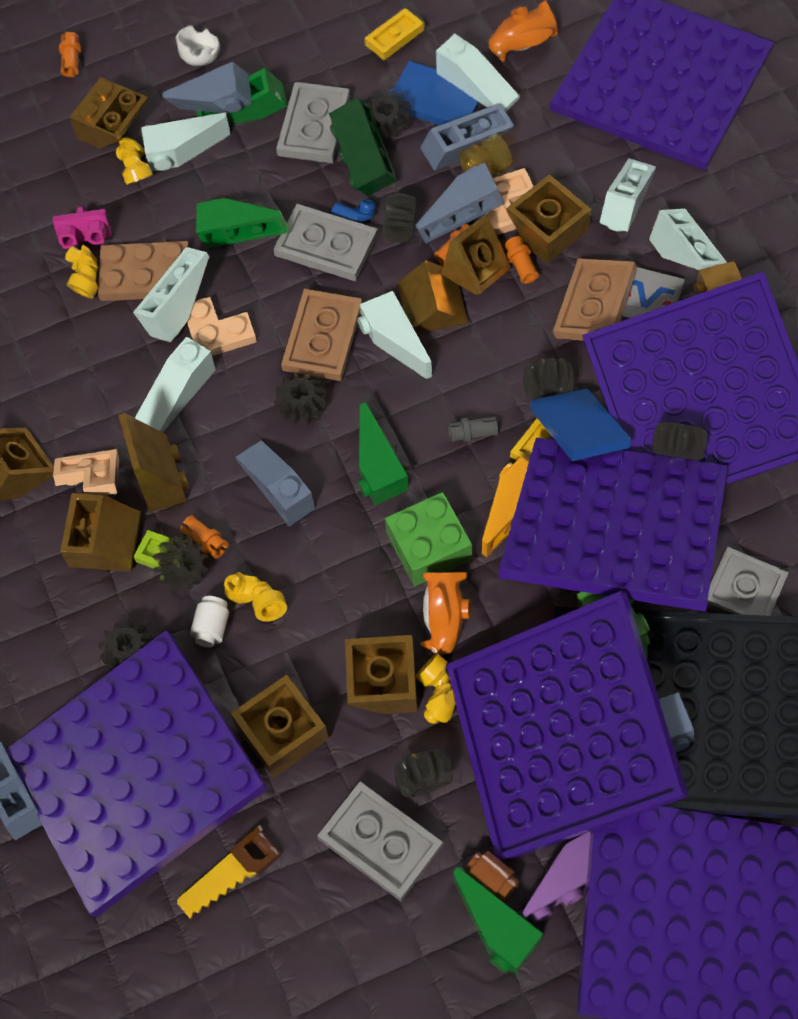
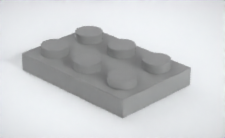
M295 82L276 148L277 156L333 163L339 141L331 133L330 125L332 122L329 113L349 102L350 89Z
M296 204L287 222L290 227V233L281 234L273 250L274 255L356 282L378 237V229Z
M362 782L357 784L317 835L318 840L400 901L404 899L443 847L441 840Z

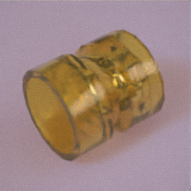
M493 134L481 140L479 146L473 144L459 152V161L463 172L485 162L489 172L498 175L510 169L513 165L510 150L503 138L498 134Z

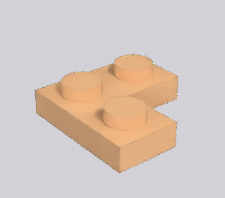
M525 168L493 178L505 204L482 216H488L496 235L516 229L507 213V207L534 187Z
M210 297L194 301L187 324L193 341L210 350L212 356L257 342L247 312L218 321Z
M117 449L56 458L53 471L55 485H76L83 482L84 494L104 495L106 497L117 494L119 472Z

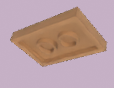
M188 241L101 245L98 288L100 301L144 299L186 247L190 248Z
M578 258L553 329L555 338L584 341L582 335L620 322L637 271L635 262Z
M304 289L281 363L282 371L342 381L358 324L357 318L360 317L362 299Z

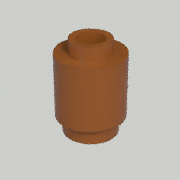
M487 851L484 855L478 852L466 866V869L469 871L468 875L503 903L510 897L520 882L514 877L515 872L490 851Z

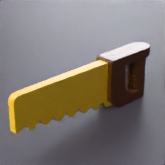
M262 825L256 827L230 850L231 853L178 898V905L190 919H192L194 912L200 913L202 907H209L211 900L218 901L219 896L226 895L228 889H235L237 883H244L246 877L252 878L255 875H260L280 858L282 853L265 835L266 829ZM252 843H255L266 857L262 860L253 859L246 849Z

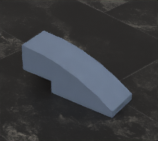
M0 740V818L5 828L16 841L42 824L37 816L39 812Z

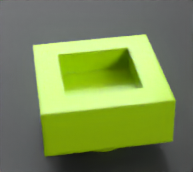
M147 530L134 555L135 562L164 573L178 547L177 541Z

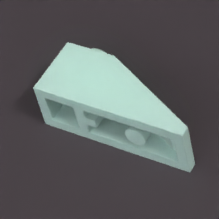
M454 34L436 50L437 74L487 108L500 103L506 112L519 100V95L479 50L458 35Z
M226 112L141 127L145 153L152 172L179 167L230 135Z
M633 159L627 160L607 191L600 224L607 225L609 229L614 231L628 232L636 218L656 166Z
M686 209L659 211L649 240L662 258L697 270L727 263Z
M186 247L133 312L151 337L171 342L188 321L209 259L207 252Z
M388 292L360 304L361 317L357 318L362 333L364 335L369 334L375 345L424 378L432 377L431 360L394 292Z
M186 337L165 362L135 419L164 432L216 370L211 351Z

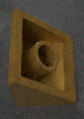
M487 215L482 216L450 241L441 273L475 295L482 293L511 269Z
M427 260L397 282L403 311L417 334L468 324L459 285L441 274L442 266Z

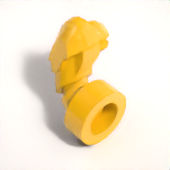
M129 137L120 139L118 141L120 145L116 149V156L125 165L122 176L126 185L152 176L153 173L149 164L140 160L145 153L143 147Z
M83 245L81 250H78L76 247L71 246L65 255V259L68 262H72L73 266L71 269L79 273H72L66 285L76 293L93 299L99 288L96 283L97 259L88 247Z
M237 572L229 575L224 581L226 597L238 604L253 601L252 606L255 616L261 621H274L282 617L287 611L284 595L280 591L273 590L267 582L260 581L255 576H248Z
M438 653L434 654L415 676L423 686H434L436 689L433 692V696L428 699L424 711L425 719L431 724H436L439 721L447 723L452 718L456 705L446 667L447 661Z

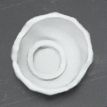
M187 26L176 35L179 55L187 64L194 66L208 65L215 61L220 52L218 38L211 34L208 29L198 33L193 26Z

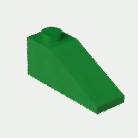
M265 68L250 75L249 84L252 104L242 107L237 112L226 113L228 126L262 119L288 106L283 83ZM196 111L197 117L218 114L216 112Z
M226 198L197 203L196 233L207 249L290 233V227L278 210Z
M364 402L360 404L359 469L361 479L357 480L363 496H370L376 506L408 491V476L369 407Z
M457 867L453 872V881L487 953L491 955L489 961L506 974L510 970L517 975L542 942L543 933Z

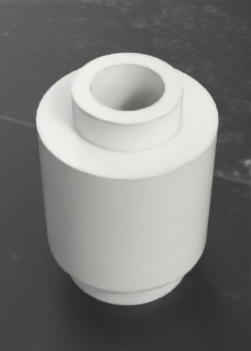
M205 596L202 598L201 603L197 604L190 631V636L195 639L196 644L203 647H214V644L222 642L229 615L228 604L225 600L214 596Z

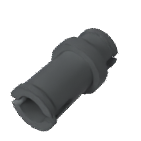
M491 416L468 420L466 417L460 418V422H449L448 433L450 441L462 440L463 443L471 442L473 438L497 436L498 426L496 417Z

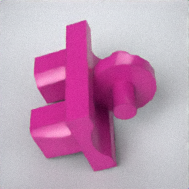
M82 206L77 207V213L53 216L56 234L60 245L64 249H68L71 246L75 247L77 242L88 241L96 245L103 244L105 238H112V231L105 209L86 211L85 207Z

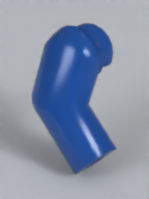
M364 199L360 202V207L350 208L336 202L331 214L361 223L371 220L375 215V203L370 199Z

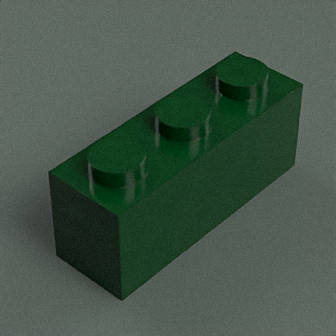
M357 97L330 112L329 116L332 122L330 130L334 138L340 143L339 155L344 164L348 165L351 173L348 175V179L353 189L359 190L366 196H370L397 182L370 106Z

